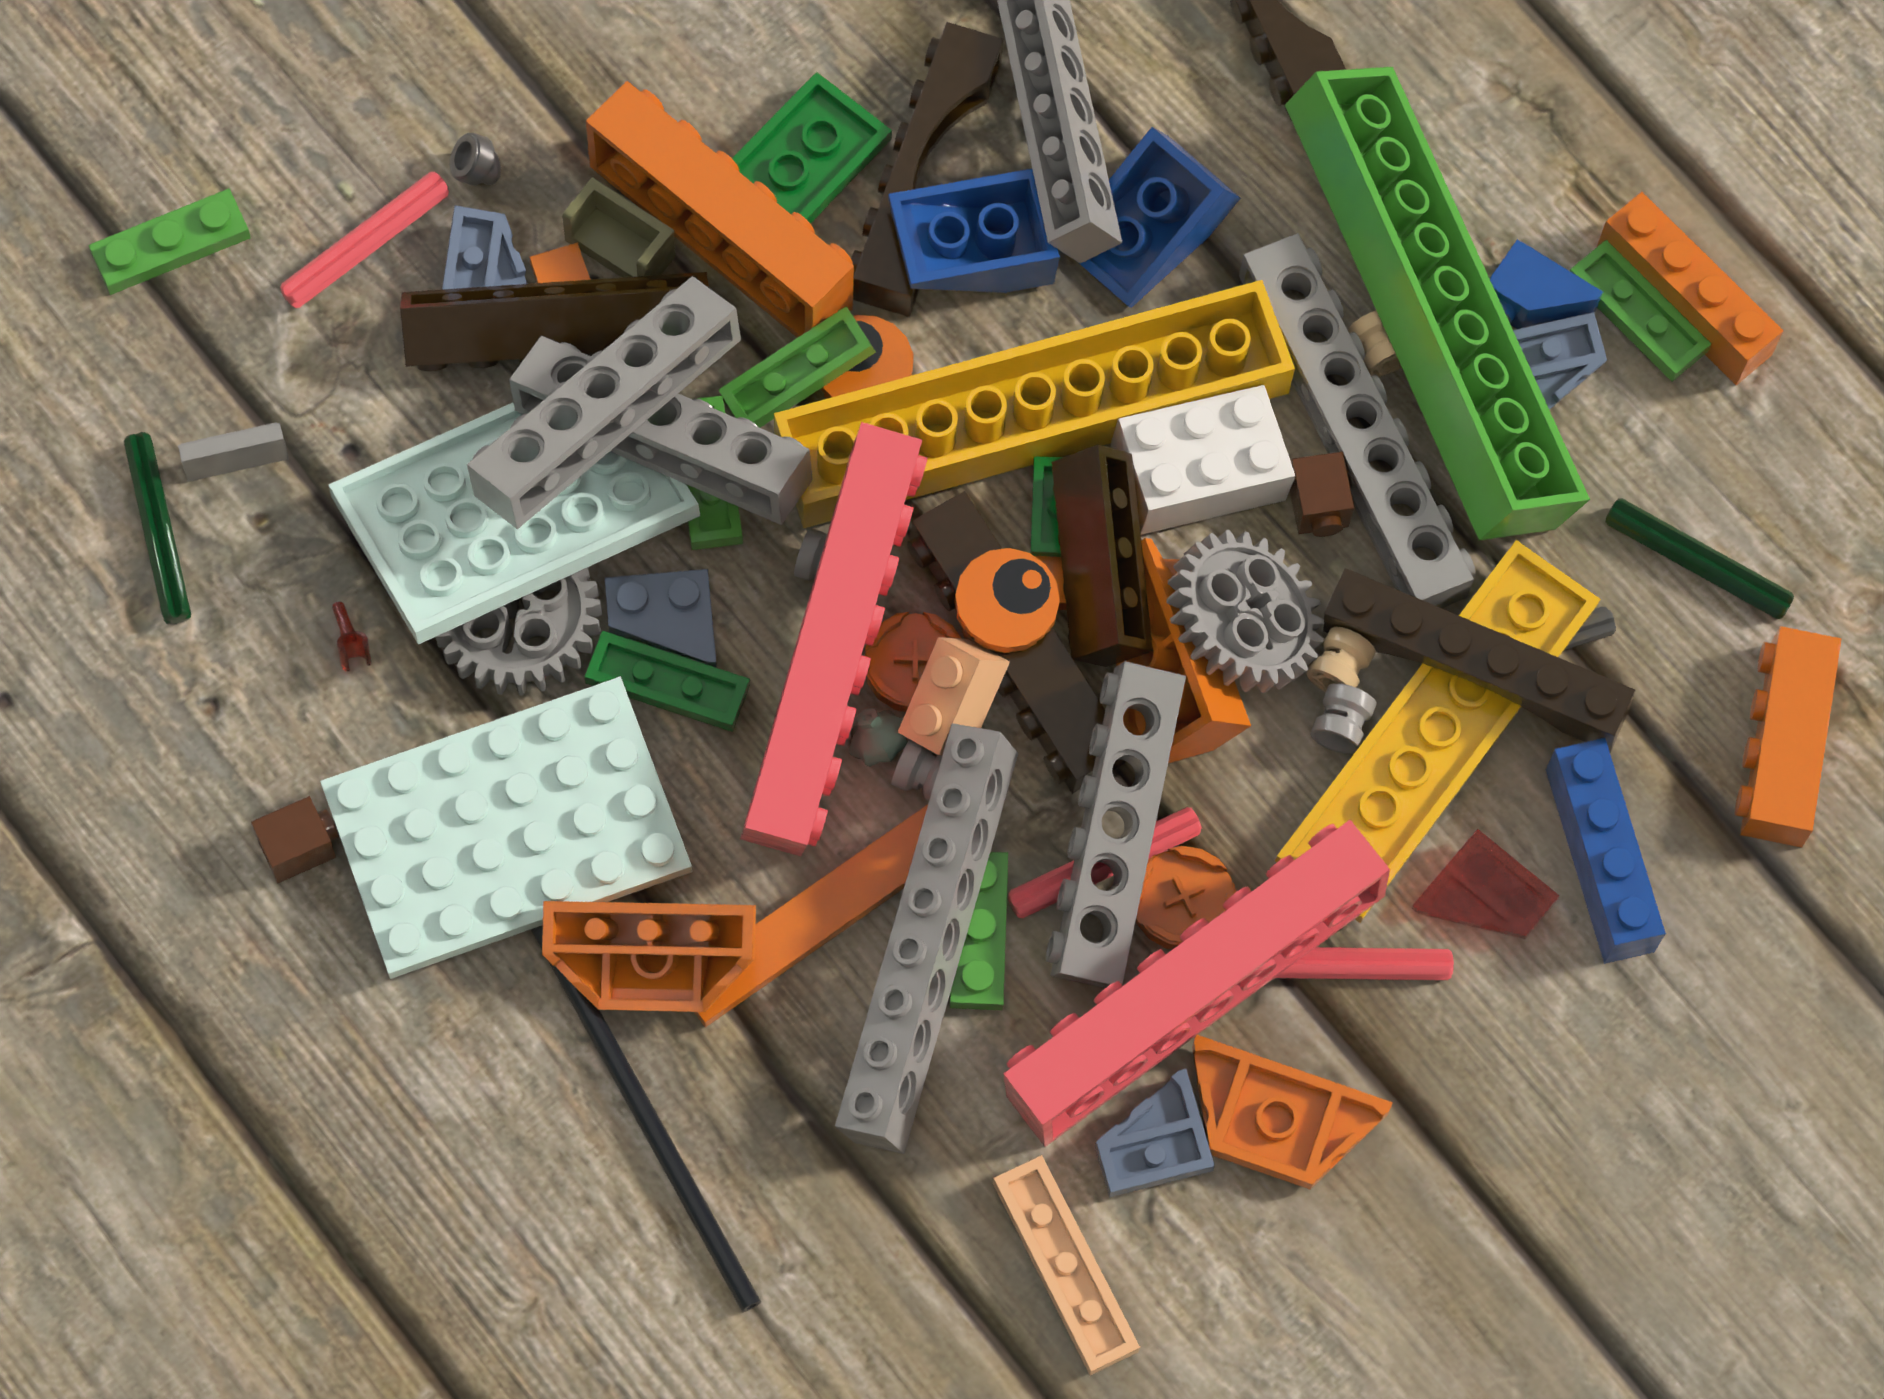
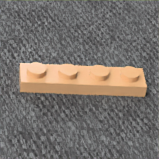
M1041 1155L994 1177L993 1185L1089 1375H1093L1138 1353L1140 1346L1043 1156Z

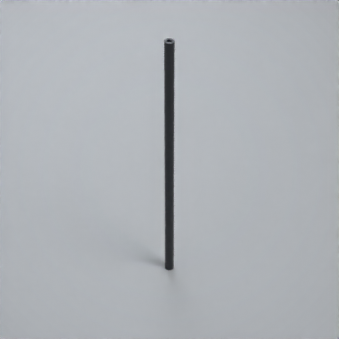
M543 925L530 929L541 949ZM549 962L741 1311L747 1312L761 1303L759 1296L603 1015L569 982L556 966Z

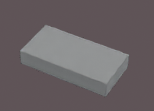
M277 422L178 445L181 462L188 482L289 459L281 426Z

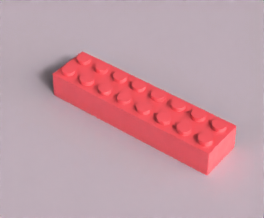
M863 422L860 424L849 456L740 837L741 840L801 857L807 845L815 847L821 837L828 810L818 806L822 794L830 796L831 791L834 790L842 759L833 757L836 744L845 745L857 709L847 706L850 694L858 696L860 689L864 685L871 658L863 656L862 651L864 644L872 646L874 639L877 638L885 607L876 605L878 595L887 596L899 561V557L890 555L892 545L900 547L903 537L905 538L914 508L904 505L906 496L915 497L928 458L918 455L922 443L921 439Z
M1348 820L1338 829L1334 824H1330L1320 830L1309 841L1308 844L1311 848L1297 859L1288 855L1279 860L1267 871L1266 876L1268 880L1253 891L1246 886L1234 893L1223 904L1226 911L1211 922H1208L1206 918H1202L1193 923L1181 934L1180 939L1183 942L1173 950L1165 954L1160 949L1148 956L1137 967L1140 974L1123 986L1119 981L1112 983L1094 998L1095 1007L1080 1018L1076 1013L1065 1017L1050 1031L1053 1038L1038 1049H1035L1033 1045L1023 1048L1007 1062L1006 1065L1009 1070L1003 1073L1006 1097L1044 1147L1385 897L1390 868L1351 820Z

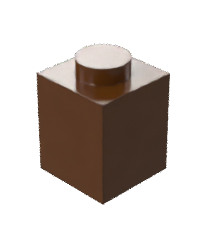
M1343 452L1293 458L1291 464L1295 478L1290 488V496L1298 535L1313 533L1317 537H1327L1341 532L1343 528H1348L1354 505Z
M310 796L251 821L258 843L277 884L336 858L331 843L332 840L339 837L327 808L317 812Z

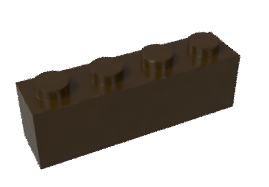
M1097 444L1052 462L1053 493L1056 501L1059 530L1058 542L1061 550L1064 579L1063 591L1066 599L1069 628L1068 640L1071 648V657L1075 661L1108 667L1152 652L1153 646L1132 453Z

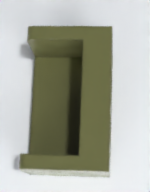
M593 177L562 215L565 241L569 244L578 242L580 251L622 278L661 275L676 257L674 229Z

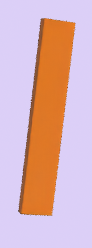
M928 804L755 924V959L706 1012H694L705 1028L904 889Z

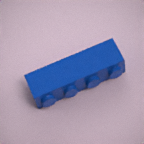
M1606 738L1557 748L1554 750L1545 770L1604 964L1654 953L1666 933Z

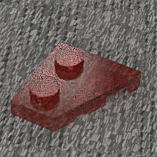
M1477 829L1412 905V909L1421 915L1526 939L1559 900L1560 895Z

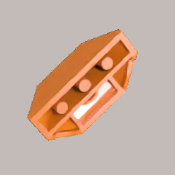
M543 901L542 955L553 966H556L569 982L598 1010L706 1012L755 959L756 905Z

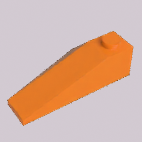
M1144 538L1141 540L1153 651L1123 662H1130L1186 676L1168 763H1172L1217 749L1251 727V723L1235 681L1228 686L1224 685L1223 671L1219 668L1208 675L1206 673L1208 660L1204 656L1196 660H1192L1190 657L1196 648L1193 642H1179L1178 638L1186 631L1184 625L1171 623L1170 618L1180 610L1168 604L1166 600L1176 591L1167 584L1173 574L1153 540ZM1126 709L1123 715L1125 728L1134 735H1142L1146 727L1144 716L1138 710Z

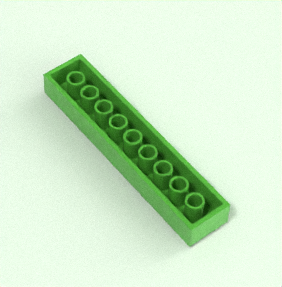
M1378 67L1315 72L1285 104V107L1478 539L1486 540L1557 529L1584 506L1590 498L1394 68Z

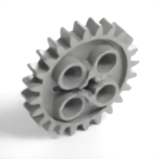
M1226 530L1218 538L1211 533L1201 542L1197 541L1184 553V557L1173 566L1177 573L1168 580L1167 584L1176 591L1166 600L1168 604L1180 610L1170 618L1171 623L1184 625L1186 631L1178 638L1179 642H1193L1196 648L1190 657L1192 660H1196L1204 656L1208 660L1206 667L1208 675L1219 668L1223 671L1224 685L1228 686L1239 678L1244 692H1248L1257 684L1261 693H1266L1273 686L1280 690L1291 681L1296 680L1308 670L1307 666L1317 659L1318 654L1314 649L1324 639L1315 631L1324 624V619L1311 613L1321 603L1318 599L1306 596L1305 591L1312 586V582L1309 580L1298 581L1295 577L1300 569V565L1296 563L1287 567L1283 563L1285 557V550L1283 549L1278 550L1273 555L1269 553L1266 538L1261 539L1253 546L1250 534L1246 531L1236 539L1230 530Z
M588 567L522 597L524 609L518 611L519 599L436 636L438 647H446L443 650L446 663L449 665L458 662L457 669L459 677L462 679L475 672V681L479 689H482L490 679L495 680L497 694L499 695L503 694L508 683H515L519 695H524L527 682L534 681L541 692L545 691V677L550 674L559 682H564L565 677L562 667L567 664L579 670L582 666L577 651L592 653L594 648L592 639L589 636L599 635L601 632L599 620L596 619V617L602 615L600 600L595 599L599 596L596 581H588L590 578ZM547 590L559 592L555 598L550 600L537 598L539 594ZM516 617V624L514 628L515 642L513 650L511 653L505 654L504 652L506 651L509 644V640H511L512 629L509 619H513ZM485 628L497 630L494 635L488 638L475 637L477 632ZM536 636L548 638L544 644L539 646L525 644L530 638Z

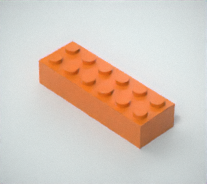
M626 81L586 120L590 167L639 208L674 229L675 237L797 338L847 306L850 312L853 310L854 266L852 259L846 251L835 243L828 245L815 234L814 228L809 221L797 212L790 214L777 203L774 194L763 183L759 181L752 183L739 172L737 164L729 155L720 150L715 153L705 145L700 134L691 124L685 120L677 122L665 112L663 104L653 93L646 89L639 91L630 82Z

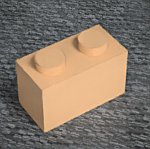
M938 637L898 733L933 753L942 756L952 723L976 728L982 727L1010 661L969 639Z

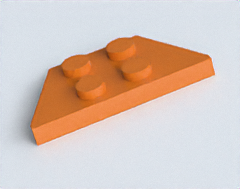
M1197 1034L1192 1046L1204 1130L1211 1155L1307 1189H1312L1388 1115L1393 1103Z

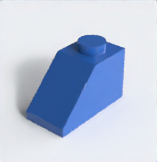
M1518 239L1490 277V281L1509 323L1516 329L1595 313L1603 291Z

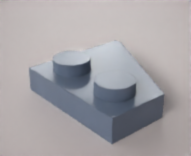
M455 205L442 289L527 284L525 279L526 269L520 253L514 249L512 244L513 234L505 214Z
M1594 312L1513 330L1549 410L1607 361Z
M708 569L605 578L609 633L633 641H643L649 646L670 653L674 652L716 667Z
M1187 1069L1178 1070L1171 1076L1168 1083L1149 1099L1143 1100L1131 1111L1125 1120L1119 1125H1114L1096 1141L1095 1149L1109 1198L1214 1170L1215 1165Z

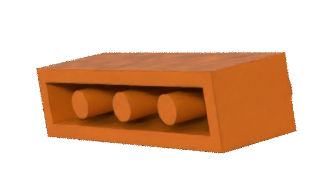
M1643 192L1639 193L1605 222L1596 247L1607 240L1711 343L1710 349L1705 355L1736 386L1772 356L1784 330Z
M1780 626L1771 643L1763 642L1757 671L1765 673L1763 690L1756 689L1750 711V720L1758 721L1755 738H1748L1742 762L1743 768L1750 769L1748 786H1740L1735 806V816L1743 817L1740 835L1802 848L1812 833L1842 638Z

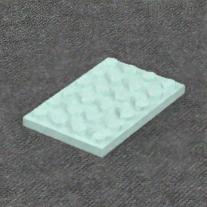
M510 403L328 484L332 499L418 645L699 517L698 502L685 483L613 452H608L517 530L474 496L467 464L482 447L491 445L509 430L513 422L522 415V413L515 411L514 403Z
M621 676L320 781L390 979L542 926L543 901L609 902L692 872L690 859Z

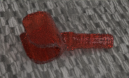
M343 602L334 603L332 609L340 629L337 647L341 668L344 671H350L348 660L357 656L365 658L367 666H370L372 662L368 637L362 632L355 631L354 627H352L345 604Z

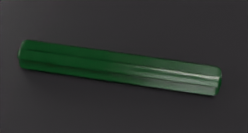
M146 432L131 434L124 439V447L162 616L166 624L185 622L191 618L192 614L153 441L150 434Z
M1618 498L1614 502L1606 516L1605 522L1610 527L1776 619H1782L1793 602L1794 595L1789 590L1623 498Z

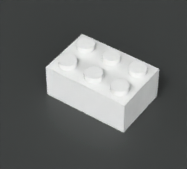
M1265 385L1118 418L1111 441L1113 449L1132 453L1141 535L1286 501L1295 478V473Z

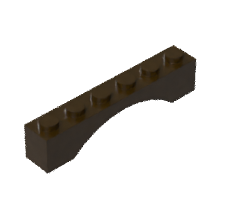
M1230 0L1231 9L1236 21L1239 24L1245 23L1251 35L1249 44L1258 65L1264 64L1270 75L1269 88L1277 106L1284 105L1285 107V104L1315 72L1346 70L1331 37L1306 25L1290 13L1278 0Z
M946 22L941 38L933 37L931 39L924 66L930 67L925 81L916 80L910 97L909 108L914 109L910 123L902 121L896 134L893 150L899 152L894 166L886 164L880 178L878 193L884 194L878 209L870 207L864 222L862 236L868 237L863 252L855 250L851 257L854 266L853 300L907 317L911 316L920 289L910 288L888 201V194L915 189L918 176L929 154L945 133L965 116L987 104L1002 61L1003 38Z
M1346 568L1324 612L1323 632L1328 633L1332 627H1343L1352 630L1366 638L1374 646L1376 653L1388 654L1423 663L1473 682L1522 706L1569 736L1584 742L1606 738L1610 753L1631 708L1635 693L1633 688Z

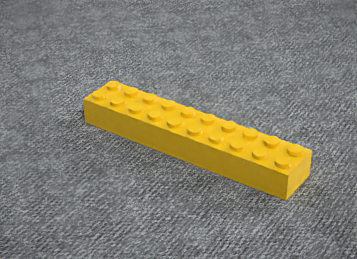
M1263 280L780 411L774 413V434L780 437H791L810 451L813 480L796 503L803 528L831 521L852 446L861 422L922 440L918 455L928 459L920 486L915 494V497L1031 466L1034 463V457L1037 456L1063 457L1097 444L1102 446L1110 444L1118 418L1265 385L1269 399L1287 395L1290 391L1295 368ZM906 496V500L912 499V498H915V497Z

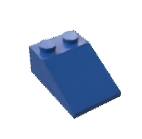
M1151 127L1109 179L1122 243L1079 264L1128 307L1132 308L1210 237L1241 197L1170 136Z
M1033 169L888 194V201L910 288L1007 293L1054 284L1060 256L1058 249L1047 241Z

